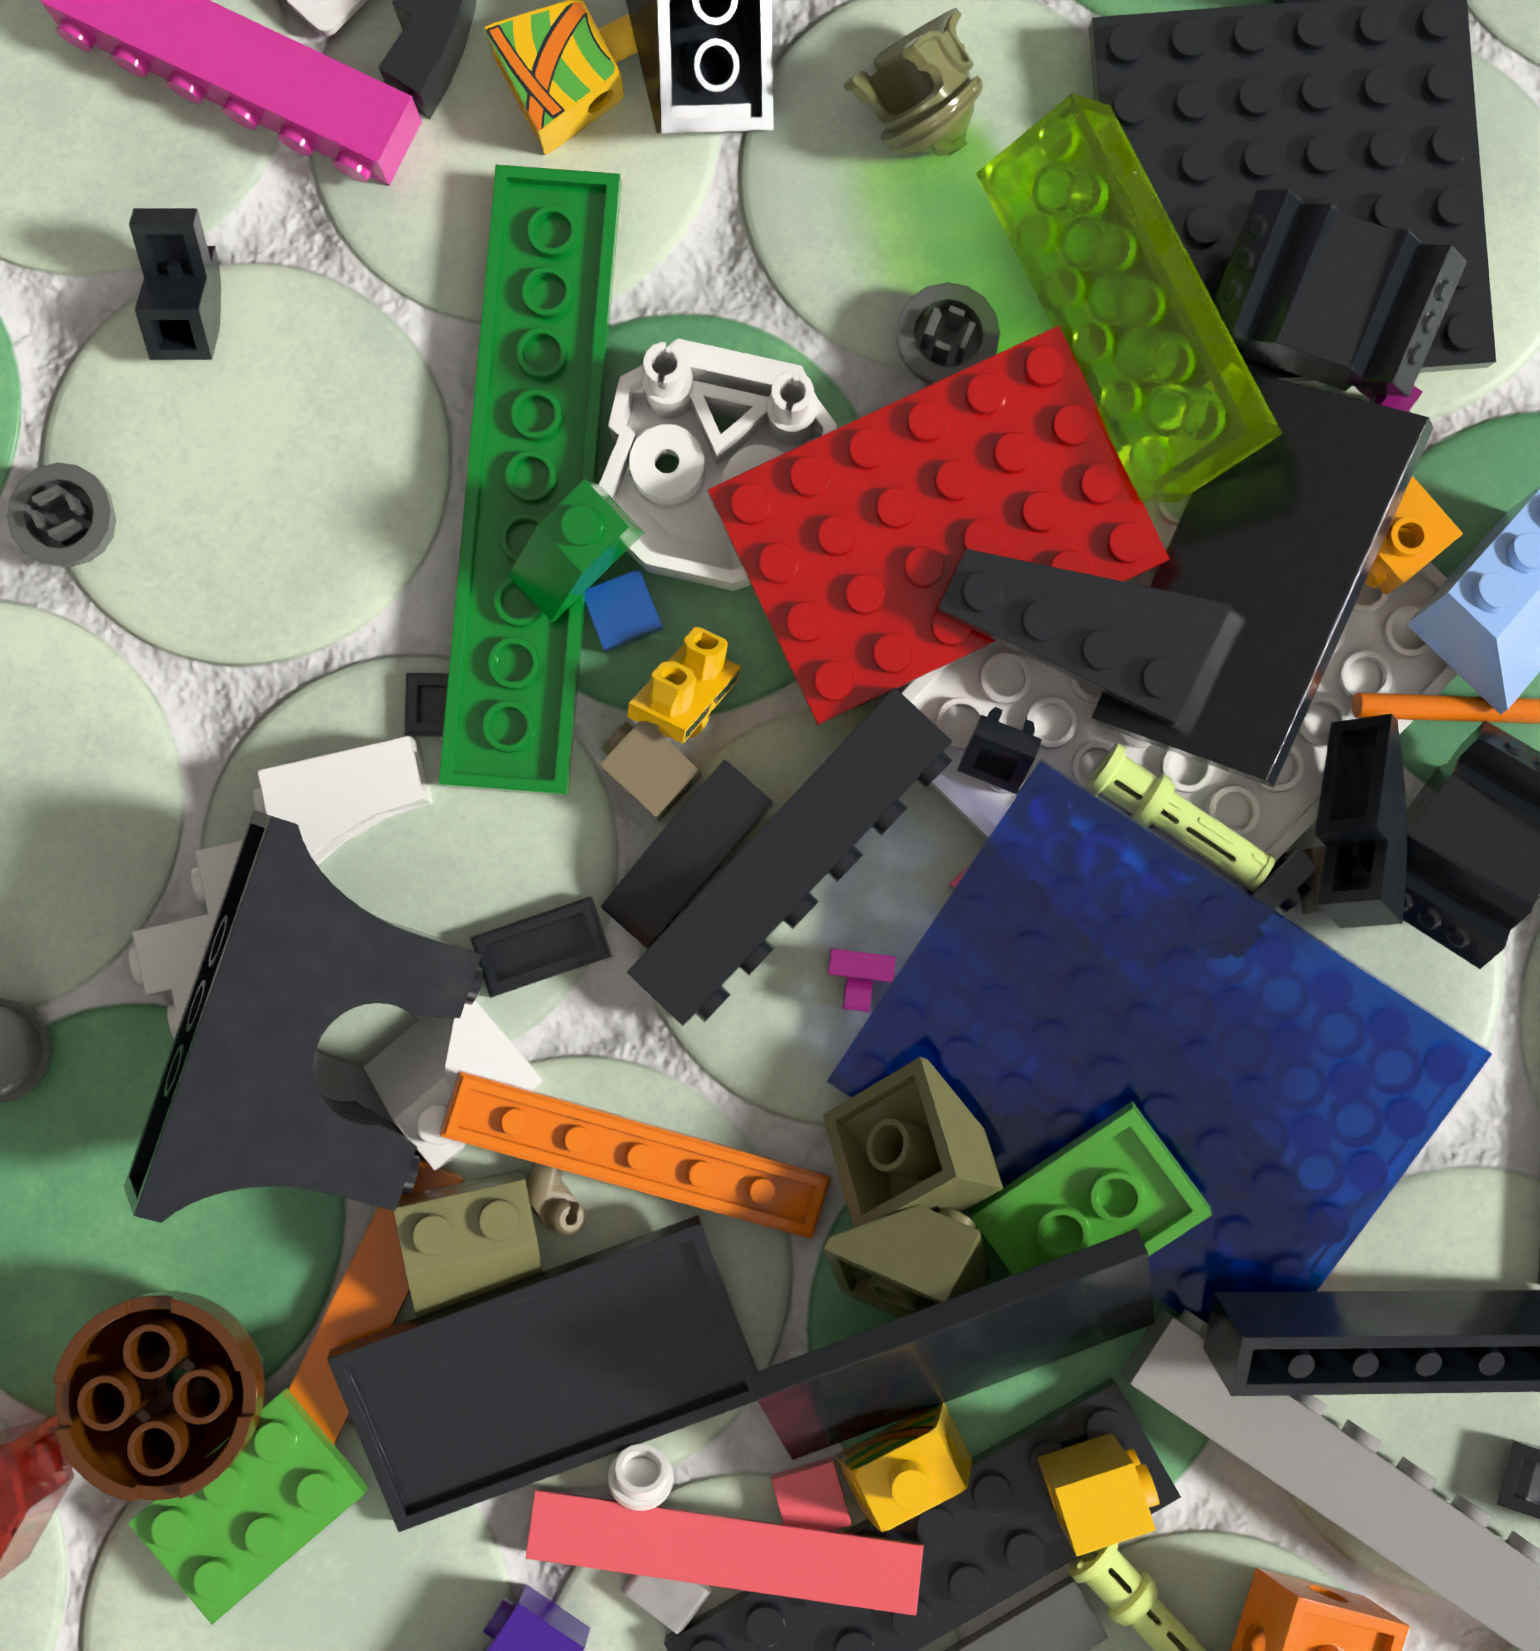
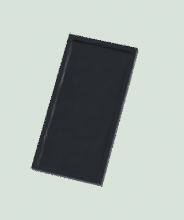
M1247 371L1166 552L1170 560L1159 565L1150 586L1152 588L1233 604V607L1176 724L1170 725L1103 692L1091 718L1102 727L1274 788L1431 435L1433 425L1430 418Z
M699 1215L332 1348L327 1358L398 1532L606 1457L629 1446L644 1443L757 1401L749 1375L758 1371Z
M1134 1229L752 1373L749 1377L756 1399L792 1460L930 1409L941 1403H946L1154 1324L1148 1251L1138 1229Z

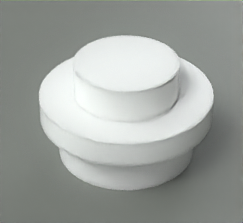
M648 1444L629 1446L619 1452L610 1464L608 1472L609 1490L614 1499L628 1509L636 1511L653 1509L665 1501L672 1489L673 1469L671 1463L654 1446Z

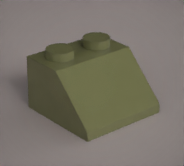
M919 1057L823 1114L853 1228L916 1205H921L937 1213L941 1207L962 1212L1003 1189L985 1129L926 1058Z
M521 1169L400 1196L394 1215L416 1318L542 1272L526 1180Z
M916 1205L831 1236L824 1247V1252L842 1293L897 1318L981 1288L986 1285L990 1277L981 1233L975 1229L976 1224L964 1214L946 1207H941L937 1213L921 1205Z

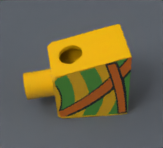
M566 0L484 27L492 56L544 155L556 150L621 102L625 96L622 76L616 63L638 53L629 13L597 28L583 0Z
M945 1403L911 1415L834 1455L863 1516L881 1532L890 1530L962 1493L968 1487L973 1461Z

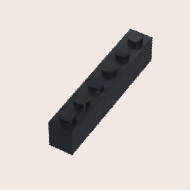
M894 687L634 963L627 973L682 1026L695 1014L703 1022H706L731 995L723 987L725 982L739 968L749 976L775 949L766 939L784 921L789 927L794 929L816 906L819 901L811 894V891L827 875L838 882L863 856L855 847L872 827L882 836L908 807L899 798L917 780L927 788L953 761L944 753L952 743V740Z
M1540 1290L1214 1292L1203 1349L1231 1396L1540 1392Z

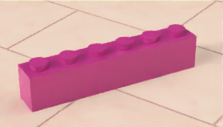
M41 0L42 5L58 25L56 32L75 47L90 52L93 46H96L111 53L112 60L128 72L145 78L148 72L167 80L166 84L171 90L193 103L201 104L203 98L223 107L222 111L227 117L245 128L256 130L260 124L278 133V139L292 150L305 156H312L313 152L317 151L333 159V164L338 170L359 182L366 183L369 177L390 186L422 123L411 95L210 0Z

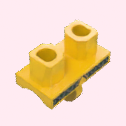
M694 627L684 638L683 645L667 662H662L654 670L650 681L629 702L627 717L636 722L647 721L656 724L663 736L671 737L681 744L688 738H693L700 734L707 725L710 712L739 680L741 666L725 659L728 645L726 639L701 627Z

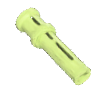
M1118 742L1108 751L1089 779L1085 791L1093 796L1098 793L1103 794L1130 812L1131 821L1139 827L1141 825L1148 827L1154 824L1199 856L1246 885V888L1250 891L1256 890L1262 884L1274 866L1275 856L1270 853L1267 854L1219 820L1214 819L1175 793L1176 785L1172 783V778L1164 773L1156 776L1125 756L1126 748Z
M1118 1543L1083 1554L1071 1562L1068 1571L1070 1576L1077 1583L1086 1582L1107 1605L1106 1614L1115 1624H1121L1122 1626L1130 1625L1154 1651H1207L1197 1638L1158 1599L1159 1589L1156 1587V1581L1147 1572L1139 1573L1117 1550Z

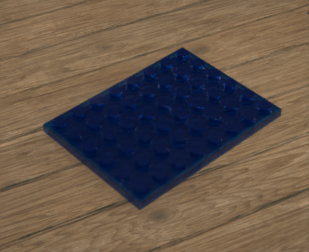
M1040 759L893 979V982H891L829 1075L827 1082L852 1098L919 1057L928 1059L985 1129L1003 1188L1133 1101L1210 1205L1212 1212L1210 1217L1149 1256L1152 1296L1182 1314L1184 1309H1187L1208 1324L1214 1292L1317 1291L1491 1057L1492 1053L1487 1047Z

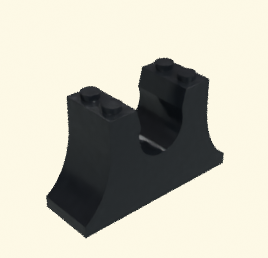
M253 810L124 1184V1190L133 1215L162 1223L175 1212L209 1196L257 1187H291L313 1190L396 1211L401 1194L408 1195L411 1192L418 1176L420 1158L415 1155L417 1146L393 1123L358 1102L338 1101L321 1095L314 1078L316 1048L323 1033L335 1019L355 1007L366 1004L381 1003L397 1006L415 1017L460 1018L464 1005L473 1004L482 984L483 968L478 966L481 954L453 941L376 917L345 896L320 870L302 839L298 824Z

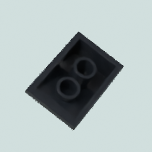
M626 0L656 133L774 130L772 0Z

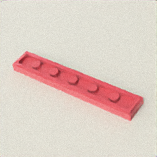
M539 1489L535 1490L525 1558L916 1616L924 1544L662 1506L645 1511H636L622 1506L613 1499Z

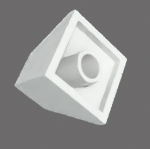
M476 999L472 1005H464L460 1018L421 1017L363 1067L394 1123L417 1146V1150L434 1170L447 1164L469 1145L441 1137L439 1134L459 1069L530 1090L535 1089L544 1081Z

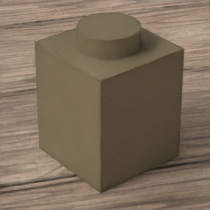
M647 721L639 722L634 728L628 722L624 723L610 736L601 749L607 755L599 764L602 769L659 822L702 777L700 770Z

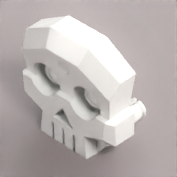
M677 338L668 347H666V342L652 345L646 351L643 365L620 376L608 424L611 437L616 444L599 485L645 532L627 552L649 573L730 591L751 585L711 502L707 489L837 429L836 422L818 400L811 379L806 375L801 365ZM712 414L738 420L720 434ZM664 455H672L679 460L678 468L671 473H662L656 468L658 459Z

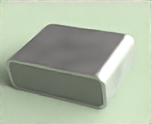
M631 1574L622 1586L621 1591L629 1599L679 1635L712 1591V1587L710 1585Z

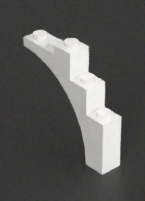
M410 736L258 770L261 788L253 790L256 811L298 824L302 839L317 866L342 844L382 821L433 804L420 743ZM243 840L195 851L198 867L191 870L192 887L198 903L207 906L208 914L132 932L135 947L129 950L131 973L138 985L143 984L145 995L172 993L174 1004L168 1005L167 1018L173 1038L176 1036Z

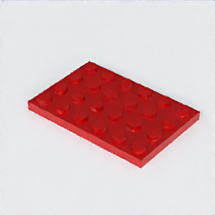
M1060 325L707 489L711 502L817 726L889 693L894 687L897 689L997 642L936 612L966 549L1123 582L1170 560Z

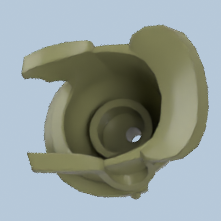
M957 8L951 9L927 22L879 53L874 59V66L877 72L869 76L867 72L862 70L844 83L846 91H852L862 103H866L874 109L886 127L881 134V140L885 144H890L889 149L893 153L909 154L919 151L933 152L936 156H949L968 144L965 140L967 129L974 111V102L982 91L983 81L978 75L973 78L970 76L969 71L974 63L968 55L964 44L959 41L956 35V26L962 15Z

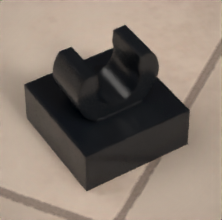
M994 707L987 717L984 715L980 716L963 752L957 771L1017 795L1036 758L1042 739L1033 736L1035 732L1034 722L1026 719L1022 729H1016L999 722L1002 709Z

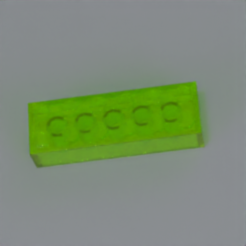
M1072 93L975 173L1053 328L1060 325L1093 395L1095 411L1141 502L1177 503L1282 434L1110 105Z

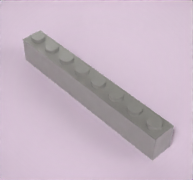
M1161 1307L1154 1318V1324L1149 1325L1119 1371L1132 1386L1521 1651H1540V1549L1513 1530L1506 1541L1486 1528L1492 1520V1516L1458 1493L1451 1503L1432 1491L1437 1479L1404 1456H1402L1396 1466L1376 1453L1382 1442L1348 1419L1342 1429L1321 1416L1328 1405L1314 1395L1231 1396L1203 1349L1208 1323L1187 1309H1184L1180 1317L1177 1318Z

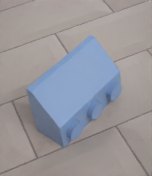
M1540 486L1511 508L1406 624L1499 714L1510 708L1540 672Z

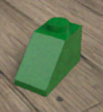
M583 479L537 525L508 575L550 621L554 622L645 532L602 486Z

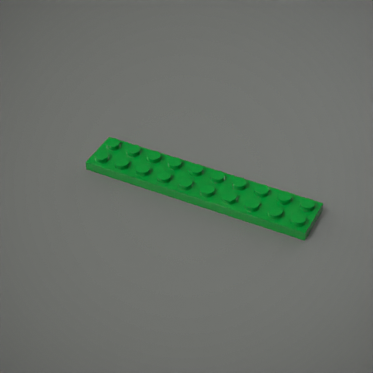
M495 164L438 783L442 787L569 797L585 613V592L553 622L550 621L508 574L537 525L583 479L596 484L622 188L621 176L618 173Z

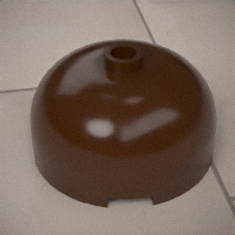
M157 1291L134 1296L122 1301L87 1322L76 1333L63 1352L53 1378V1383H57L55 1406L59 1428L55 1429V1434L61 1449L74 1469L90 1484L106 1494L129 1502H134L137 1499L165 1500L177 1497L181 1499L194 1494L217 1479L239 1458L257 1429L265 1397L264 1369L257 1347L248 1331L233 1314L214 1301L202 1296L180 1291ZM183 1369L188 1373L183 1375L175 1385L173 1380L175 1370ZM229 1437V1439L219 1449L210 1454L215 1448H217L222 1442H224Z

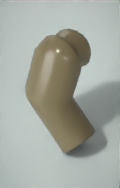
M532 1162L526 1184L531 1209L542 1225L551 1233L571 1235L577 1232L583 1225L585 1213L583 1207L562 1181L563 1170Z

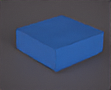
M640 569L586 590L585 603L605 653L663 631L661 621Z

